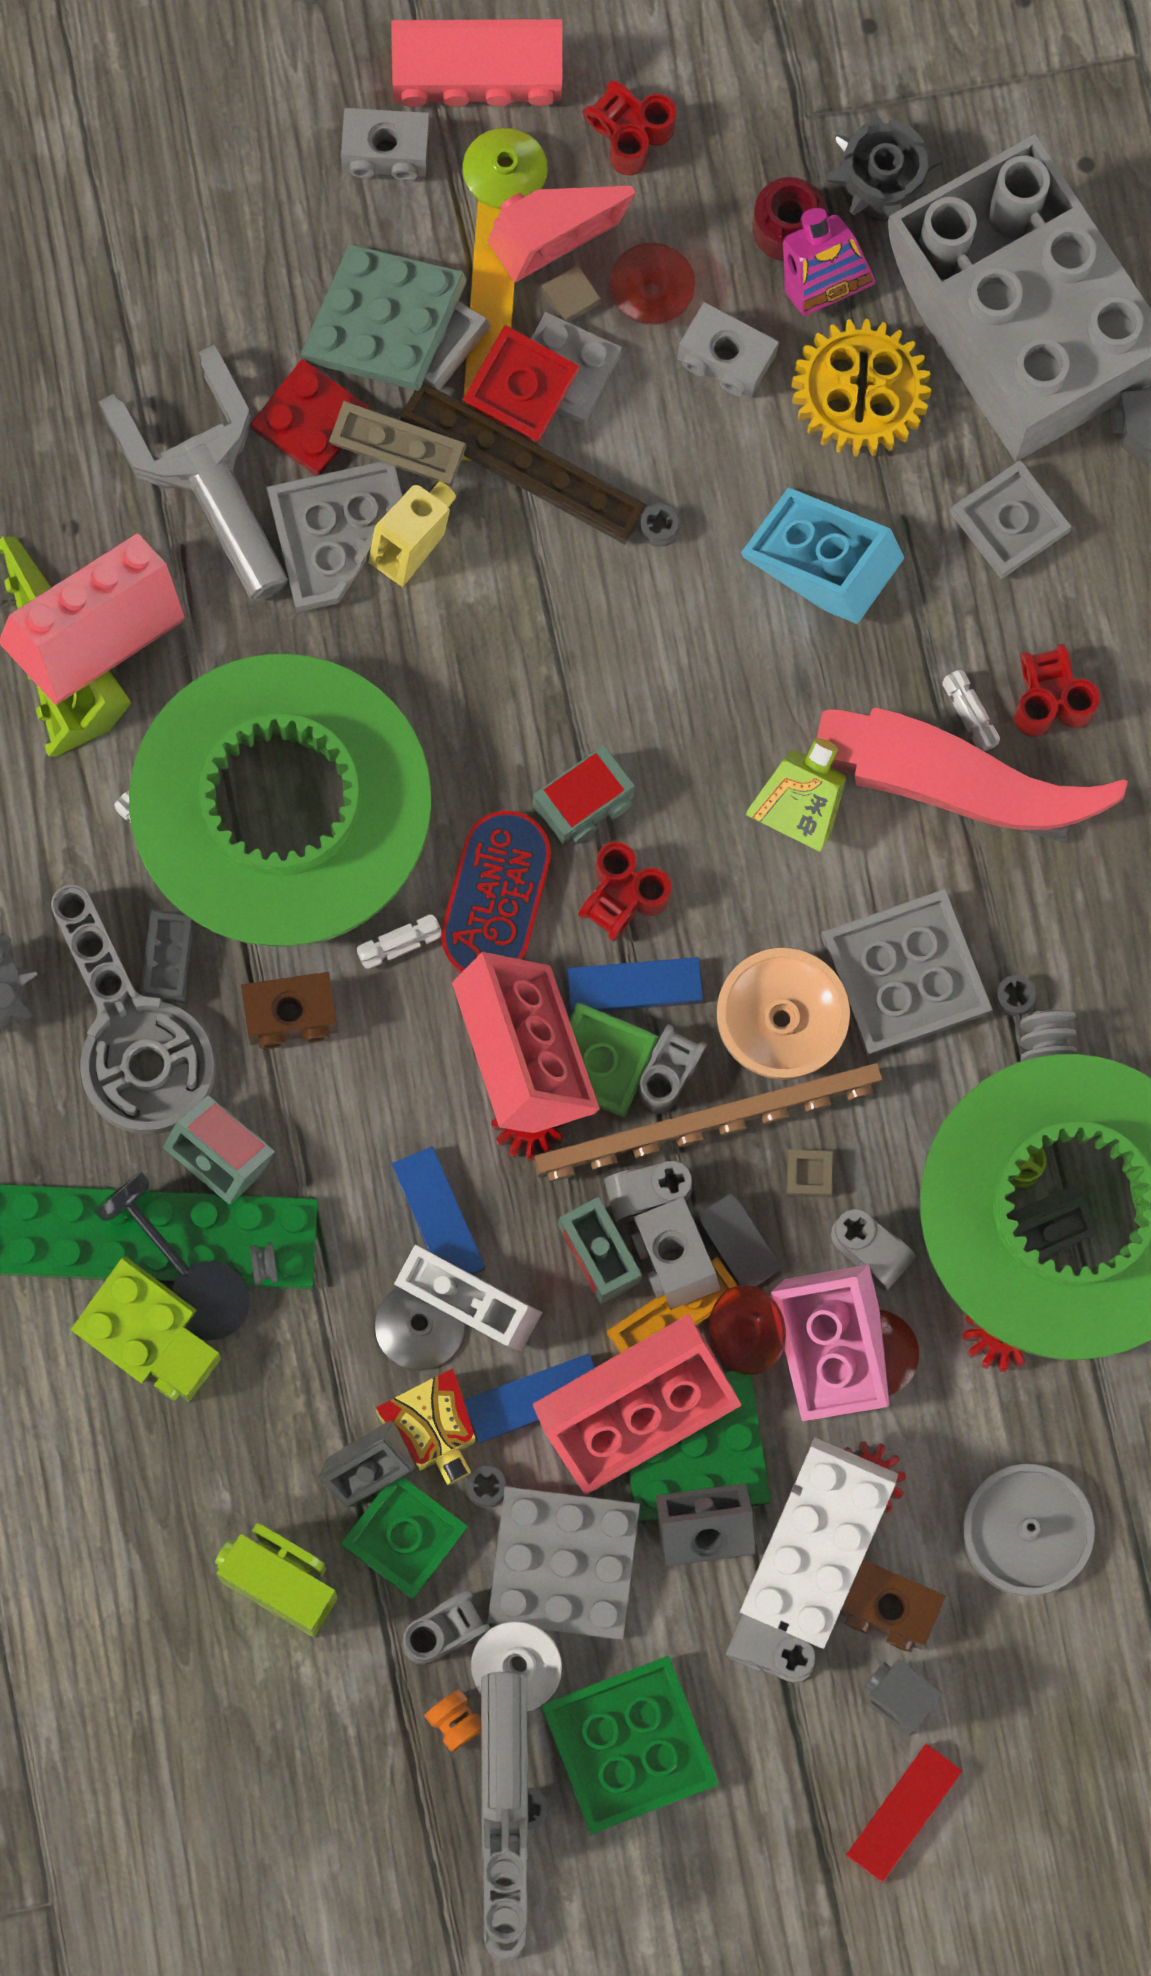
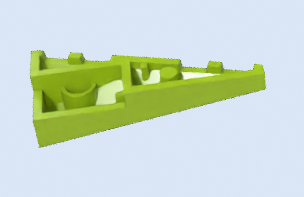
M2 536L0 539V553L5 556L10 576L4 580L6 591L14 594L17 609H19L52 587L17 537ZM110 671L57 705L37 686L41 705L35 709L38 719L46 722L50 742L45 745L48 756L58 757L109 732L132 702Z

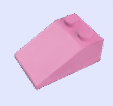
M869 1264L784 1279L771 1291L802 1421L884 1408L890 1405L880 1311Z

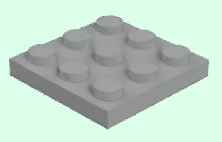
M945 889L829 929L821 934L834 972L841 980L847 993L850 1013L867 1057L989 1015L992 1012V1007Z
M505 1486L488 1623L501 1624L510 1621H522L533 1624L542 1630L623 1640L640 1503Z

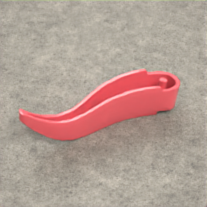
M873 708L869 716L849 711L828 709L822 711L817 738L827 740L838 748L831 768L842 773L855 775L856 786L908 797L999 827L1018 830H1050L1072 825L1098 815L1122 801L1128 781L1123 779L1105 785L1077 787L1058 786L1037 780L1007 766L990 754L953 734L923 721L880 708Z

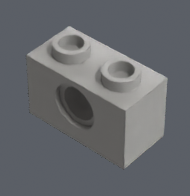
M344 108L341 146L342 172H348L358 178H370L375 174L392 175L398 180L405 181L414 180L417 177H426L430 131L429 113ZM387 141L393 143L395 148L382 152L377 150L375 146L380 142Z
M703 302L679 343L677 359L681 361L683 367L689 372L698 376L706 374L719 381V385L730 394L735 396L744 394L752 399L777 356L779 341ZM721 348H729L737 356L731 360H723L715 352Z
M684 1197L634 1217L638 1233L631 1235L640 1260L649 1257L654 1271L647 1273L656 1298L665 1295L672 1310L721 1290L716 1272ZM678 1249L683 1251L682 1256L677 1260L667 1261L662 1259L664 1254L670 1250Z

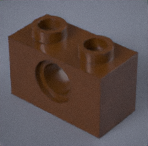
M329 972L241 984L250 1045L259 1044L260 1049H275L285 1046V1040L303 1038L305 1043H316L328 1040L331 1033H338ZM295 1004L303 1012L296 1021L286 1022L279 1018V1010L284 1005Z
M863 1559L839 1614L846 1617L844 1624L865 1634H870L871 1629L888 1635L886 1640L888 1644L911 1653L913 1647L921 1650L926 1645L946 1595ZM893 1597L898 1600L902 1607V1614L899 1619L890 1621L880 1615L878 1602L881 1598Z

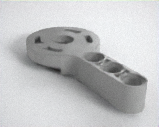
M77 885L63 886L53 895L51 908L58 927L97 1007V1017L87 1032L88 1036L84 1043L80 1060L81 1079L88 1099L95 1110L106 1121L124 1131L136 1134L168 1132L174 1128L180 1118L211 1092L215 1075V1063L209 1039L200 1024L186 1011L170 1003L162 1002L161 998L142 996L133 989L87 891ZM70 901H79L85 907L78 917L67 918L61 914L64 905ZM95 939L103 943L101 952L96 956L87 957L80 953L82 944L87 940ZM115 978L122 983L120 990L116 994L105 996L98 992V987L103 980ZM158 1023V1025L169 1030L172 1034L175 1035V1038L161 1027L156 1026V1024ZM109 1047L108 1059H107L108 1069H107V1068H106V1065H105V1060H106L107 1048ZM146 1050L157 1052L164 1059L162 1073L150 1081L139 1080L130 1071V1064L135 1055ZM197 1057H199V1062H200L199 1084H198V1087L195 1089V1087H196V1085H197V1082H198V1079H197V1072H198ZM187 1087L192 1090L195 1089V1091L190 1092L187 1090ZM107 1099H109V1100H110L114 1105H116L118 1108L122 1109V1110H123L127 1115H129V1116L135 1117V1116H137V1113H138V1111H139V1112H140L139 1117H137V1118H130V1117L126 1116L125 1114H123V1112H121L120 1110H118V1109H116L114 1106H112V1105L107 1101Z

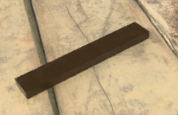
M425 382L422 383L419 391H414L400 415V421L465 443L466 449L463 456L624 545L646 509L647 504Z

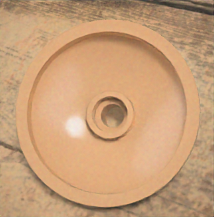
M792 948L768 949L743 960L725 980L717 1003V1025L727 1050L748 1070L772 1079H796L810 1075L824 1067L841 1048L850 1021L848 996L836 973L816 956ZM777 1014H784L789 1018L790 1023L785 1027H779L774 1023L773 1017Z

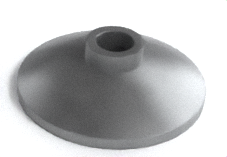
M397 1287L386 1296L378 1309L375 1320L377 1341L384 1354L400 1367L414 1371L431 1370L450 1360L461 1345L465 1329L464 1322L400 1287ZM416 1316L425 1317L428 1320L427 1328L423 1331L414 1330L411 1326L413 1318Z

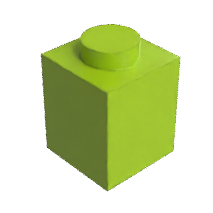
M182 1326L150 1369L153 1377L157 1379L153 1386L174 1402L179 1396L190 1402L220 1362L219 1352Z

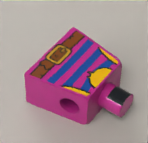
M821 208L809 209L801 216L803 229L786 236L783 241L785 292L803 317L876 284L855 236L837 215L827 217L826 211Z

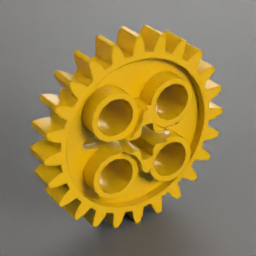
M849 319L846 323L845 332L842 333L832 324L829 329V339L817 333L814 339L816 348L805 345L802 355L806 360L796 361L795 371L801 375L793 376L791 387L800 391L793 394L792 402L796 405H804L798 412V419H812L808 425L807 432L812 434L821 430L823 432L821 445L824 446L832 438L837 440V453H840L846 444L852 445V452L855 457H858L861 446H867L872 456L876 455L879 443H882L888 451H891L894 446V436L906 442L909 436L906 427L917 430L921 421L917 415H926L928 405L922 400L930 398L931 388L923 384L929 382L930 371L919 370L924 364L925 357L924 355L911 357L915 342L911 341L902 346L899 343L902 334L901 330L896 331L891 337L885 335L886 323L884 322L878 327L877 331L871 330L869 319H865L862 329L856 330L853 322ZM861 353H866L868 359L865 377L866 394L863 402V421L858 423L855 420V411L858 395V386L856 384L860 368L859 356ZM835 360H845L850 363L852 369L845 372L837 371L832 367L831 363ZM879 363L889 364L895 372L891 375H881L875 371L874 366ZM832 400H841L848 405L849 409L844 412H836L828 406V403ZM882 403L887 405L892 413L887 416H880L875 414L870 407L874 404Z

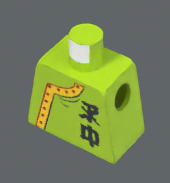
M815 738L807 755L791 749L751 804L746 815L820 852L831 836L846 782V776L843 773L831 768L838 752L837 746L827 740Z

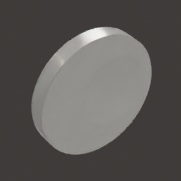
M1019 1464L1009 1466L992 1474L976 1489L965 1509L962 1536L967 1556L975 1570L984 1580L1003 1592L1017 1596L1033 1597L1054 1592L1068 1584L1079 1574L1091 1554L1095 1526L1090 1505L1082 1491L1072 1480L1059 1471L1046 1466Z

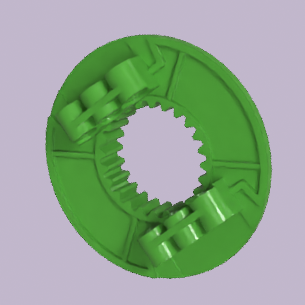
M267 654L247 657L217 667L195 679L165 705L145 734L137 752L129 788V813L136 847L145 869L164 896L182 913L212 932L233 940L271 947H291L306 944L312 945L345 934L365 923L396 896L414 870L425 844L431 814V785L425 756L414 730L395 703L378 687L359 674L327 660L295 654ZM273 733L281 736L282 740L288 739L294 743L297 741L305 748L326 756L329 762L336 761L337 773L342 776L344 807H340L339 810L340 822H333L331 825L333 837L322 835L320 837L321 848L316 849L309 844L305 847V856L299 857L293 850L289 851L288 857L284 861H281L277 852H272L269 858L265 860L262 859L261 851L257 848L248 855L245 843L240 841L234 844L232 833L229 830L224 831L222 819L218 816L215 802L217 800L215 785L220 784L221 781L219 769L228 768L227 754L235 757L240 755L238 746L240 743H244L249 747L254 746L255 736L260 735L266 742L271 740Z
M1056 1054L1036 1057L1006 1067L983 1080L960 1100L941 1124L932 1141L922 1174L920 1218L923 1237L931 1262L948 1294L977 1326L991 1336L1026 1353L1061 1360L1104 1358L1126 1352L1151 1340V1078L1119 1062L1097 1056ZM1076 1135L1079 1144H1084L1091 1138H1094L1096 1149L1100 1150L1109 1145L1111 1147L1110 1158L1113 1160L1120 1157L1123 1158L1124 1165L1122 1170L1126 1173L1127 1179L1130 1180L1131 1196L1136 1209L1134 1222L1140 1228L1130 1233L1129 1238L1132 1243L1127 1244L1120 1250L1121 1255L1118 1254L1107 1261V1264L1101 1263L1092 1268V1271L1086 1266L1077 1270L1074 1274L1071 1266L1068 1265L1056 1272L1053 1260L1050 1259L1042 1265L1038 1262L1039 1251L1026 1252L1024 1250L1027 1239L1025 1236H1014L1013 1232L1019 1224L1018 1221L1007 1218V1214L1014 1209V1204L1005 1200V1198L1015 1191V1187L1009 1181H1012L1020 1174L1021 1171L1017 1166L1023 1165L1030 1158L1029 1154L1033 1155L1043 1145L1046 1147L1052 1145L1058 1138L1062 1143H1067Z

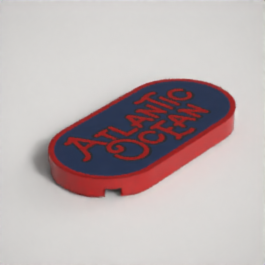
M505 810L488 814L477 821L466 836L441 931L444 953L459 974L481 952L524 960L549 870L551 850L548 837L543 828L534 819L523 813Z

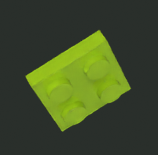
M125 1256L121 1258L70 1330L142 1384L151 1375L150 1369L182 1326L185 1328L197 1310Z

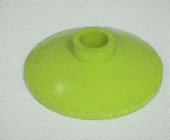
M512 128L493 129L477 137L467 149L463 160V177L467 188L477 200L487 206L501 209L500 206L510 197L518 193H522L525 197L544 187L547 178V159L539 143L525 132ZM500 158H510L513 164L509 167H501L497 162Z

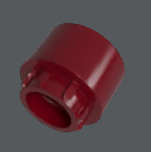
M795 177L780 178L766 185L756 199L752 220V234L758 247L769 257L784 261L783 241L786 236L803 229L801 220L803 213L813 208H821L827 213V205L821 192L810 182ZM791 214L796 216L800 222L788 224L782 222L779 217Z

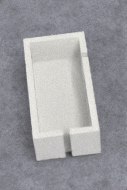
M814 1437L796 1483H794L744 1599L740 1613L777 1629L781 1621L788 1623L786 1633L824 1649L894 1489L898 1473Z

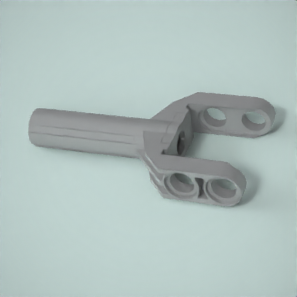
M213 344L199 351L198 354L201 359V366L205 371L204 378L229 425L224 427L223 423L161 453L162 458L154 461L125 404L118 400L114 394L99 400L98 403L136 478L164 488L180 487L193 491L251 600H263L281 591L289 579L232 473L237 456L244 448L252 420L246 402L221 355Z
M504 1671L488 1673L481 1677L482 1860L484 1861V1942L491 1956L497 1960L507 1961L520 1955L526 1940L528 1741L527 1677L521 1673ZM507 1879L514 1882V1884L505 1887L498 1885L496 1882ZM506 1925L512 1927L515 1931L509 1934H501L495 1929ZM491 1938L505 1944L518 1939V1943L509 1951H501L493 1945Z

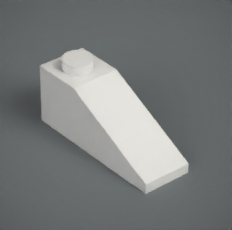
M414 1245L394 1285L507 1347L521 1352L543 1313L417 1245Z

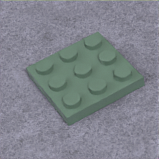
M349 244L306 340L301 356L310 364L419 391L467 279L462 271Z

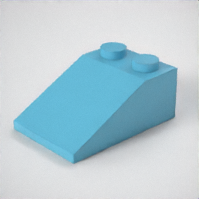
M789 487L741 552L743 558L822 610L855 624L859 623L904 560V555L890 528Z

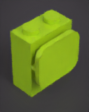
M259 1523L254 1525L251 1532L260 1542L256 1543L242 1534L239 1535L235 1543L228 1539L215 1560V1564L218 1565L217 1568L219 1569L216 1574L221 1583L315 1638L338 1598L334 1589L306 1572L322 1577L326 1570L325 1564L312 1554Z

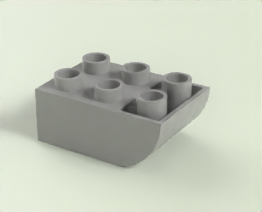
M1035 134L889 216L888 230L894 257L902 279L919 314L1015 463L1117 405L1121 392L1143 390L1151 385V309Z

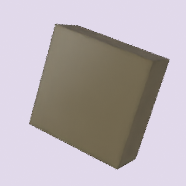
M578 265L542 285V293L557 316L568 323L600 305L601 298Z
M788 1149L786 1196L831 1198L833 1151Z

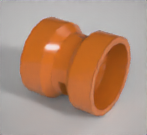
M460 1688L448 1695L424 1715L432 1727L441 1730L444 1735L443 1742L451 1753L481 1732L480 1714L472 1713L467 1706L468 1698ZM461 1717H464V1719L461 1720L459 1723H457L454 1727H452V1728L450 1727L453 1723H455V1722H456L457 1720H459Z

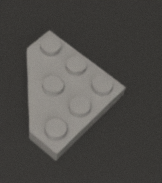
M377 462L267 487L296 613L340 602L370 555L375 525L402 498L395 466Z

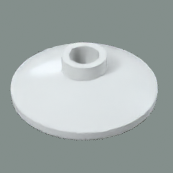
M522 1621L501 1623L487 1631L478 1641L473 1651L471 1660L473 1681L481 1694V1677L488 1673L505 1671L525 1675L527 1677L528 1712L546 1703L556 1691L562 1674L561 1656L555 1642L541 1628ZM520 1656L526 1660L527 1668L525 1671H517L513 1668V1657Z

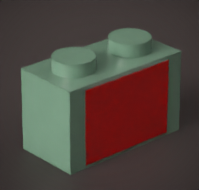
M603 745L534 793L532 806L563 847L573 840L576 844H579L597 830L595 824L609 815L611 819H614L630 808L632 805L630 800L634 797L635 785Z
M209 1095L176 1122L163 1146V1149L229 1205L261 1177L275 1153L259 1136L251 1132Z
M599 1196L559 1217L558 1228L600 1304L640 1284L642 1274Z

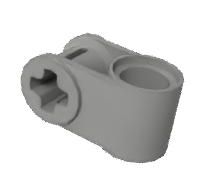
M668 1024L659 1038L651 1055V1060L641 1077L638 1089V1100L641 1106L654 1114L669 1111L675 1105L687 1080L694 1074L708 1044L703 1041L697 1044L674 1032V1026ZM654 1081H661L668 1085L671 1093L666 1097L657 1098L649 1093L647 1086Z
M666 1161L642 1169L626 1170L604 1179L615 1223L635 1221V1216L682 1197L687 1202L692 1193L691 1174L687 1167L676 1161ZM674 1176L676 1182H682L678 1187L679 1192L671 1194L668 1187H663L666 1184V1177Z
M852 1209L846 1211L835 1221L831 1228L830 1237L835 1248L856 1266L869 1264L873 1284L884 1291H888L916 1259L915 1253L902 1240L888 1232L868 1213L862 1210ZM856 1223L861 1227L858 1233L860 1238L855 1237L852 1241H849L844 1236L848 1230L846 1226L851 1227Z
M466 1590L450 1598L432 1612L413 1621L406 1628L403 1635L402 1648L405 1656L410 1661L422 1665L431 1663L455 1649L458 1650L476 1641L491 1629L489 1624H483L470 1601L473 1597L471 1591ZM457 1611H459L460 1614L462 1615V1617H463L465 1623L467 1624L468 1628H467V1627L465 1626V1624L463 1623V1621H462V1619H461V1617H460V1615L458 1614ZM420 1630L428 1631L434 1636L436 1646L431 1652L419 1653L411 1646V1636Z
M743 1613L725 1653L726 1657L757 1671H764L792 1683L802 1682L807 1679L813 1672L815 1665L814 1649L810 1643ZM795 1649L801 1650L802 1660L807 1663L806 1666L797 1665L794 1671L788 1670L787 1660L782 1656L784 1653L792 1655Z

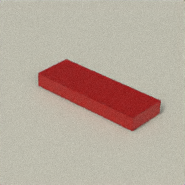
M924 1744L845 1856L880 1883H883L963 1770L928 1744Z

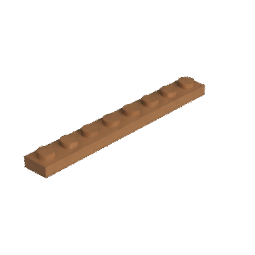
M878 1063L539 1154L534 1156L537 1177L548 1175L549 1182L562 1180L574 1176L575 1167L591 1163L592 1170H598L618 1163L616 1156L634 1152L635 1159L661 1152L660 1144L675 1140L678 1147L691 1145L704 1140L702 1136L704 1132L719 1129L720 1135L735 1133L746 1129L745 1121L762 1117L763 1124L779 1121L789 1117L787 1110L804 1106L806 1112L816 1111L831 1106L830 1098L847 1094L848 1101L864 1098L874 1094L872 1087L879 1085L882 1077Z

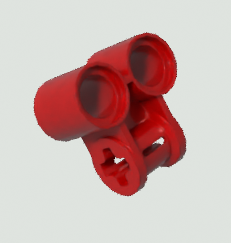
M611 80L606 86V93L594 106H587L583 110V116L594 130L611 140L610 162L615 171L622 175L631 176L638 174L646 166L648 145H663L672 138L675 128L676 107L674 102L663 94L655 93L648 95L641 102L620 82ZM652 115H660L667 121L656 125L650 123L647 118ZM624 145H633L639 151L636 154L628 155L621 152L619 148Z
M1065 644L1056 645L1055 650L1031 655L1028 651L1020 653L1022 675L1028 690L1021 696L1014 714V722L1017 729L1029 737H1039L1051 728L1055 716H1058L1059 720L1066 726L1072 728H1080L1087 725L1096 712L1100 702V693L1096 685L1089 680L1083 678L1073 680L1071 661ZM1071 696L1082 697L1086 700L1088 709L1083 711L1073 709L1069 705L1067 698ZM1030 705L1040 706L1045 710L1047 717L1042 720L1032 719L1027 715L1025 708Z
M611 842L600 849L596 863V876L600 885L591 893L578 913V916L583 920L589 918L607 931L608 938L613 942L617 940L629 925L636 911L645 916L658 915L667 908L671 895L669 876L664 871L652 867L642 869L636 873L634 851L622 842ZM619 858L627 864L628 868L621 874H612L605 869L604 863L609 859ZM648 883L655 884L662 889L663 895L656 900H648L640 894L639 889Z

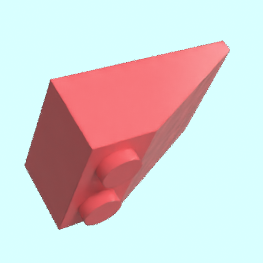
M632 186L541 189L525 197L522 193H518L507 199L500 206L501 212L493 221L494 227L487 242L514 283L618 225L636 192Z

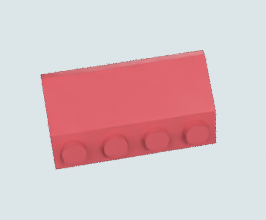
M562 19L391 20L393 103H402L409 107H419L427 102H444L448 106L460 107L467 105L469 102H486L491 106H506L511 102H529L534 106H547L553 102H562Z
M136 533L11 613L1 634L0 645L48 698L57 705L181 624L185 616L167 564L139 533Z
M481 952L452 982L499 1127L536 1133L595 1114L599 1110V1106L551 965Z
M689 1314L532 1404L546 1436L584 1495L589 1494L742 1406L710 1347Z

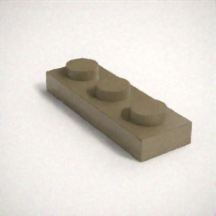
M343 401L329 440L331 445L449 486L453 485L466 449V444L458 440Z

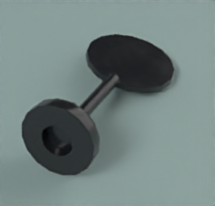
M142 1171L123 1183L94 1209L95 1214L102 1221H110L126 1210L179 1272L180 1275L174 1281L171 1291L197 1310L185 1326V1329L203 1340L223 1339L236 1332L246 1320L250 1307L249 1288L242 1275L230 1265L215 1260L200 1261L188 1267L134 1203L149 1188V1180Z

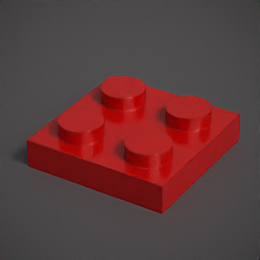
M504 325L466 392L463 402L539 444L581 368L578 364Z
M301 359L251 421L250 428L312 474L318 476L323 474L343 449L331 445L329 442L343 401L370 410V407Z

